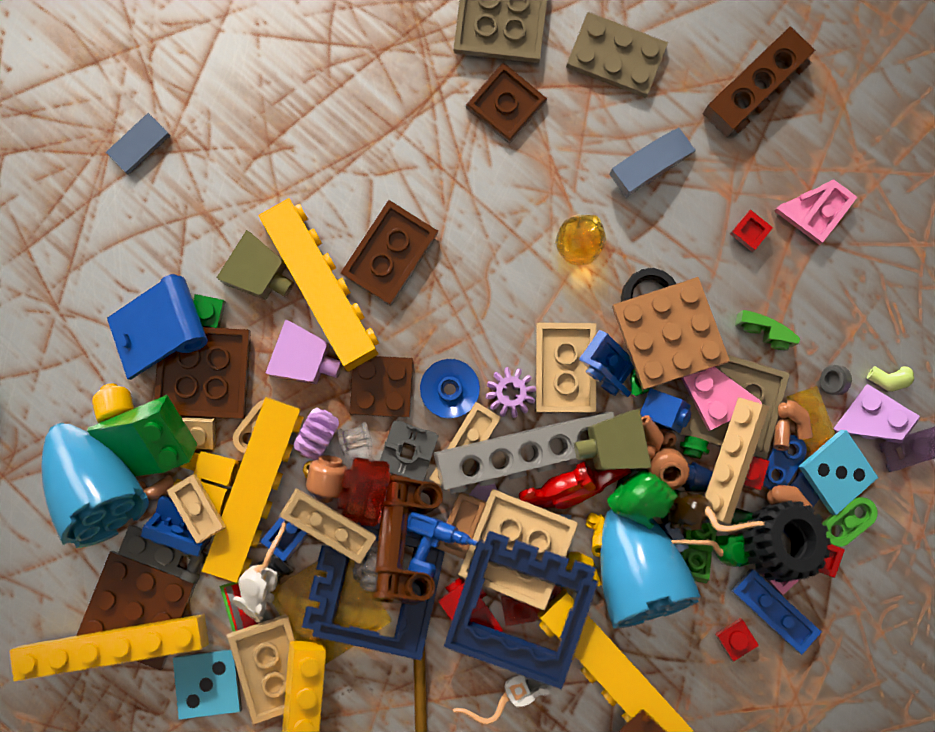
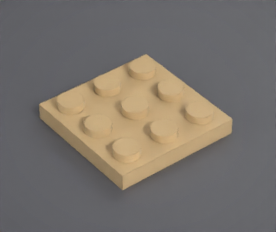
M492 489L473 539L478 542L480 539L485 541L490 530L510 537L507 545L509 550L513 549L515 540L538 547L539 551L536 559L542 561L545 550L566 557L579 523ZM470 544L459 576L467 578L477 546ZM490 562L484 575L485 581L483 584L488 588L544 611L555 586Z

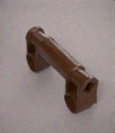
M398 475L386 476L384 483L387 485L386 499L382 502L375 573L377 574L376 593L372 594V600L384 603L417 605L431 598L434 594L435 583L432 577L426 573L402 570L408 513L419 512L424 515L430 513L442 503L443 492L433 482L414 480ZM421 493L429 496L430 505L422 501ZM413 582L420 584L422 588L421 596H417L413 592Z

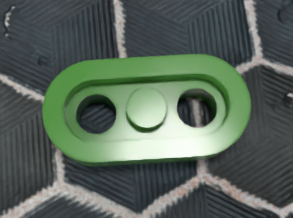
M856 497L837 515H830L822 524L827 525L829 531L826 532V536L830 538L831 544L839 547L845 546L869 528L877 519V507L868 498ZM857 507H860L863 511L860 518L855 515ZM835 525L840 529V533L836 537L831 531Z

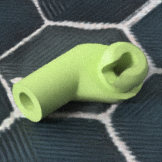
M874 366L868 373L867 379L885 390L893 392L909 387L914 381V372L911 368L904 366L897 372L888 374Z

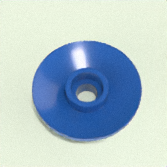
M443 359L435 362L425 371L420 383V394L423 403L433 414L442 418H458L468 413L474 407L473 405L476 404L475 402H477L480 392L479 380L474 370L468 364L457 359ZM448 384H452L456 388L455 393L452 395H447L444 392V388Z

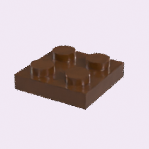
M375 356L352 369L350 415L410 418L413 358Z

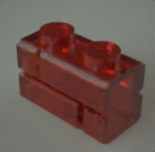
M358 457L353 459L351 469L344 470L342 487H345V491L340 492L337 498V509L342 510V516L356 524L360 522L362 525L367 526L378 525L390 482V464L387 461L373 460L371 462L369 459Z

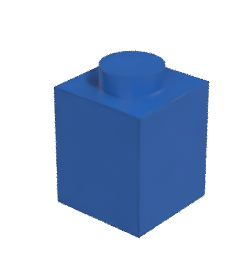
M651 388L640 413L641 417L650 416L656 425L681 433L682 428L686 427L690 421L691 405L680 398Z

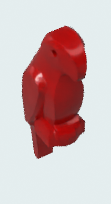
M584 461L577 464L573 472L552 477L541 488L534 489L533 487L523 490L518 494L519 500L542 509L551 507L566 509L602 492L605 487L630 474L631 469H607L597 472L592 471L591 467Z

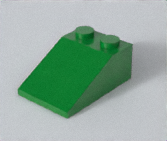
M168 395L87 429L89 435L114 452L126 464L134 476L164 473L189 463L197 447L196 440Z

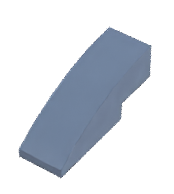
M678 127L623 160L611 169L609 175L627 198L647 183L653 182L696 150Z

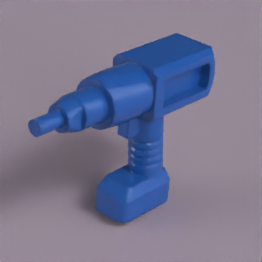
M411 512L407 518L406 530L423 536L414 558L409 563L408 570L426 573L430 577L435 576L437 570L435 565L426 562L432 546L438 548L439 541L449 544L455 542L460 545H478V541L471 539L466 533L458 531L457 527L447 524L442 520L419 512Z

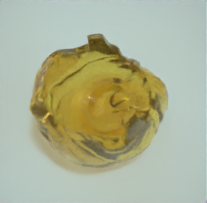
M576 214L565 220L561 225L555 239L556 249L570 264L588 265L594 262L603 251L606 243V233L598 216Z

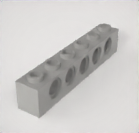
M602 412L434 452L441 488L444 490L450 489V494L468 490L467 485L479 482L480 486L495 484L498 482L497 477L508 475L509 479L524 477L527 475L526 470L537 468L538 472L553 470L556 468L555 463L566 461L567 465L582 463L585 460H577L574 442H579L581 433L588 431V426L614 417V413ZM558 437L563 442V449L560 453L554 454L551 451L550 444L553 439ZM530 444L534 448V457L530 461H524L521 456V450L525 445ZM498 451L503 452L506 458L505 464L501 468H495L492 465V456ZM472 458L477 465L476 471L472 475H465L462 471V464L465 460Z

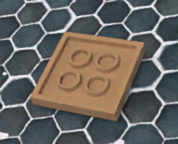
M699 277L625 300L612 306L642 391L726 364L730 361Z

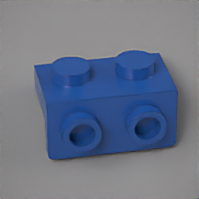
M599 330L579 360L587 367L585 372L599 382H603L601 387L613 396L620 393L628 398L631 392L623 383L634 369L630 356L609 334Z
M161 496L158 499L156 512L143 526L141 537L149 539L155 544L166 545L178 549L184 554L199 556L212 539L210 537L204 542L196 544L172 499L166 496Z

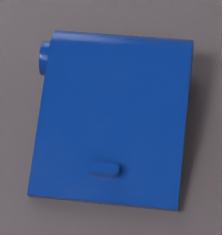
M176 274L163 277L161 282L107 317L126 377L129 380L140 375L175 351L182 353L194 352L203 348L208 342L186 279Z

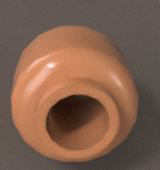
M672 447L660 448V451L656 452L655 457L650 460L651 467L647 468L648 472L657 475L672 490L678 489L686 483L690 470L684 456Z
M321 455L318 457V460L311 462L306 488L308 492L315 495L317 501L329 503L333 501V498L341 497L344 494L348 468L342 464V459L331 455Z

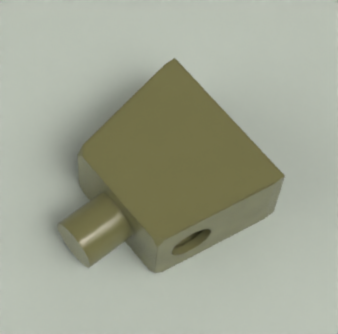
M248 230L245 231L216 277L229 287L263 300L268 298L272 290L286 297L294 285L293 281L282 275L286 269L285 262Z
M640 409L627 411L588 426L589 440L574 442L577 460L593 458L596 469L651 467Z

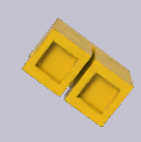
M203 451L194 453L191 461L180 467L194 471L193 474L198 476L216 510L222 516L231 489L207 483L205 480L233 487L241 461ZM176 479L174 486L183 480Z

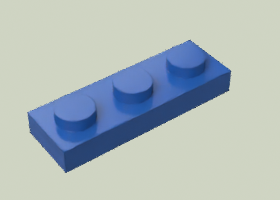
M750 568L731 590L801 655L822 633L754 569Z

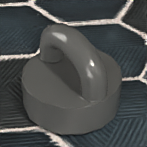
M830 365L821 373L820 384L822 389L828 394L843 395L851 387L852 375L846 367Z

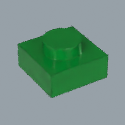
M195 294L193 301L202 326L220 328L226 301Z

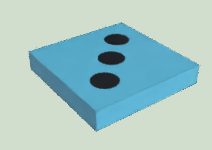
M847 430L837 432L798 466L827 510L833 515H837L878 479V476Z
M231 649L173 657L179 720L235 713L242 710L238 673Z

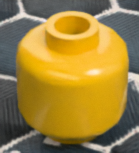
M114 383L102 386L100 391L92 398V405L98 423L135 408L129 389Z

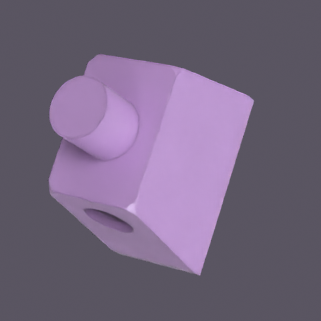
M285 320L265 373L275 378L317 384L321 373L337 378L342 363L340 360L328 357L331 347L328 342L291 321Z

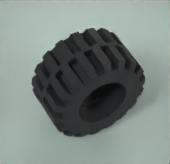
M786 501L760 508L761 510L752 514L753 519L748 520L747 523L764 522V525L749 527V530L744 532L743 539L747 540L744 550L749 552L750 557L747 559L750 564L756 565L755 571L758 574H764V578L768 580L786 582L815 576L819 573L818 569L824 568L826 565L824 558H829L830 551L827 550V545H831L830 538L826 536V532L829 530L827 525L821 523L823 520L821 515L814 514L813 507L810 505L804 506V502ZM783 529L788 533L791 540L790 554L783 545Z

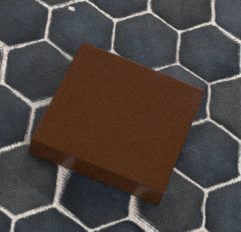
M502 62L467 102L466 109L510 144L547 102V98Z

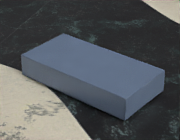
M147 113L110 147L106 153L129 175L170 134Z

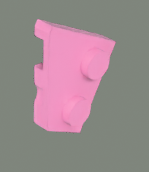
M832 180L821 185L819 188L810 190L787 203L779 205L775 212L820 245L857 199V196L837 181Z
M716 367L681 378L708 431L731 420L738 397L762 404L759 399Z

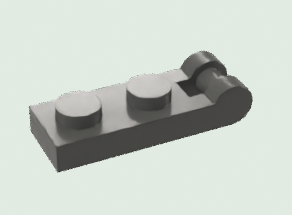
M133 525L128 526L118 551L119 555L197 584L200 577L198 573L201 563H205L208 554L202 552L199 556L187 555L178 549L155 544L151 540L141 537V528ZM184 556L190 559L187 569L180 566Z

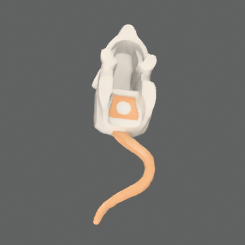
M286 523L282 524L275 541L266 555L264 563L250 567L240 577L239 589L241 597H234L232 601L236 607L243 610L258 623L263 621L267 602L272 603L274 600V595L270 592L276 587L277 572L267 567L282 537Z
M517 674L505 682V693L498 703L495 715L491 718L479 717L473 712L462 708L453 709V712H461L479 723L490 724L499 719L509 700L516 707L526 706L532 703L536 697L548 695L553 686Z

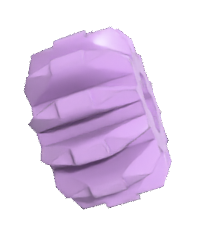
M506 367L504 369V379L498 372H495L493 375L499 384L487 382V387L496 390V392L487 393L486 399H497L490 406L491 410H495L499 405L503 406L500 411L501 417L506 415L508 408L511 409L512 418H517L516 407H519L526 414L528 408L523 401L529 404H534L535 402L533 397L526 395L536 391L535 386H525L532 379L531 376L528 375L523 380L519 379L522 369L518 368L515 376L512 377L510 368ZM512 385L513 390L519 391V395L516 394L514 397L515 400H510L509 396H503L502 390L506 391V386Z
M313 409L294 442V449L308 459L318 460V457L325 453L339 426L338 418L326 410Z

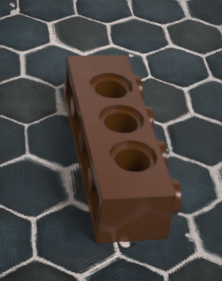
M790 26L707 105L703 115L726 138L734 131L739 134L751 122L748 117L754 111L759 115L771 103L768 98L774 92L780 95L792 83L789 78L795 72L801 75L811 65L812 62L809 58L815 52V49ZM775 61H782L787 69L779 68ZM755 80L763 81L766 89L757 87ZM734 100H742L746 104V108H738Z

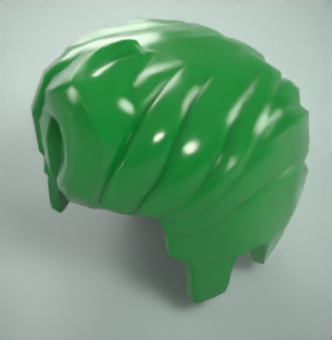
M639 471L629 477L622 485L618 486L607 501L611 510L617 515L632 519L652 529L654 524L649 520L653 517L664 518L673 506L677 494L657 475L647 471Z

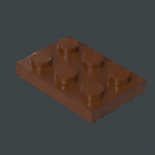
M388 200L341 271V275L391 306L438 235V230Z

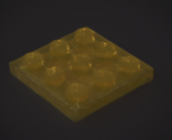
M351 558L349 559L334 625L346 628L353 626L376 632L393 620L382 602L372 600V594L375 591L357 562ZM316 561L277 586L270 593L274 595L272 603L279 615L286 614L288 616L295 641H320L326 650V665L354 645L313 637V630L302 628L306 607L319 608L320 602L308 600L314 575L325 578L327 576V572L316 569Z

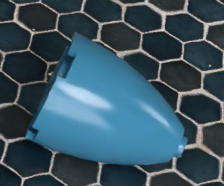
M58 423L49 429L42 451V483L52 523L63 545L74 543L76 548H83L101 543L118 535L119 533L116 529L125 525L128 520L132 518L133 521H137L145 513L149 505L147 495L130 469L114 452L90 436L87 431L72 424Z
M610 509L606 513L602 528L600 570L605 603L613 628L618 629L640 625L644 621L663 615L666 617L698 603V599L701 596L692 573L675 544L671 542L670 537L662 527L651 518L649 521L654 524V527L650 529L632 519L619 516Z

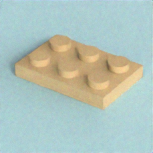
M536 323V413H596V380L585 372L587 367L579 360L596 336V323Z
M286 614L226 634L253 725L284 714L289 642L295 641Z

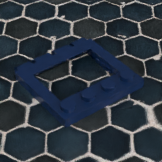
M342 515L377 537L375 541L379 540L380 523ZM406 530L405 546L414 548L413 559L423 536ZM321 545L316 569L327 572V576L325 578L314 575L308 600L320 602L319 608L306 607L302 628L313 630V637L421 660L445 551L437 549V547H431L426 562L434 564L437 569L435 576L432 577L435 583L434 594L431 598L417 605L401 604L395 635L392 638L382 636L379 632L353 626L346 628L334 625L350 558L330 546ZM413 582V592L417 596H421L422 588L420 584Z
M489 530L486 540L480 539L444 647L562 690L598 584V580L593 579L596 567L575 560L572 571L566 570L569 558L545 550L542 561L538 560L536 557L539 548L515 540L513 549L509 550L507 545L510 537ZM489 562L577 593L573 607L569 609L560 636L561 643L558 647V652L470 621L472 610L476 608L485 581L484 575Z

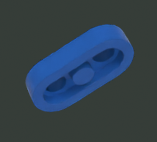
M790 435V444L796 447V453L793 456L787 450L779 451L774 449V447L771 449L767 459H765L769 461L763 482L765 488L772 490L777 485H788L807 453L806 444L802 439H798L795 435ZM774 469L780 472V478L777 481L771 476Z

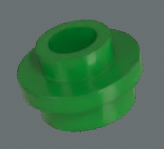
M685 436L684 442H680L679 445L680 448L685 449L684 455L701 459L702 454L709 455L710 451L707 449L708 441L693 436Z

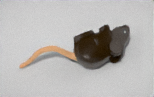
M686 491L676 493L677 498L674 500L673 506L668 514L661 518L662 522L671 523L670 529L681 528V525H683L684 530H700L703 523H712L716 530L724 532L764 525V522H751L735 526L719 525L713 512L711 501L701 494L689 495Z

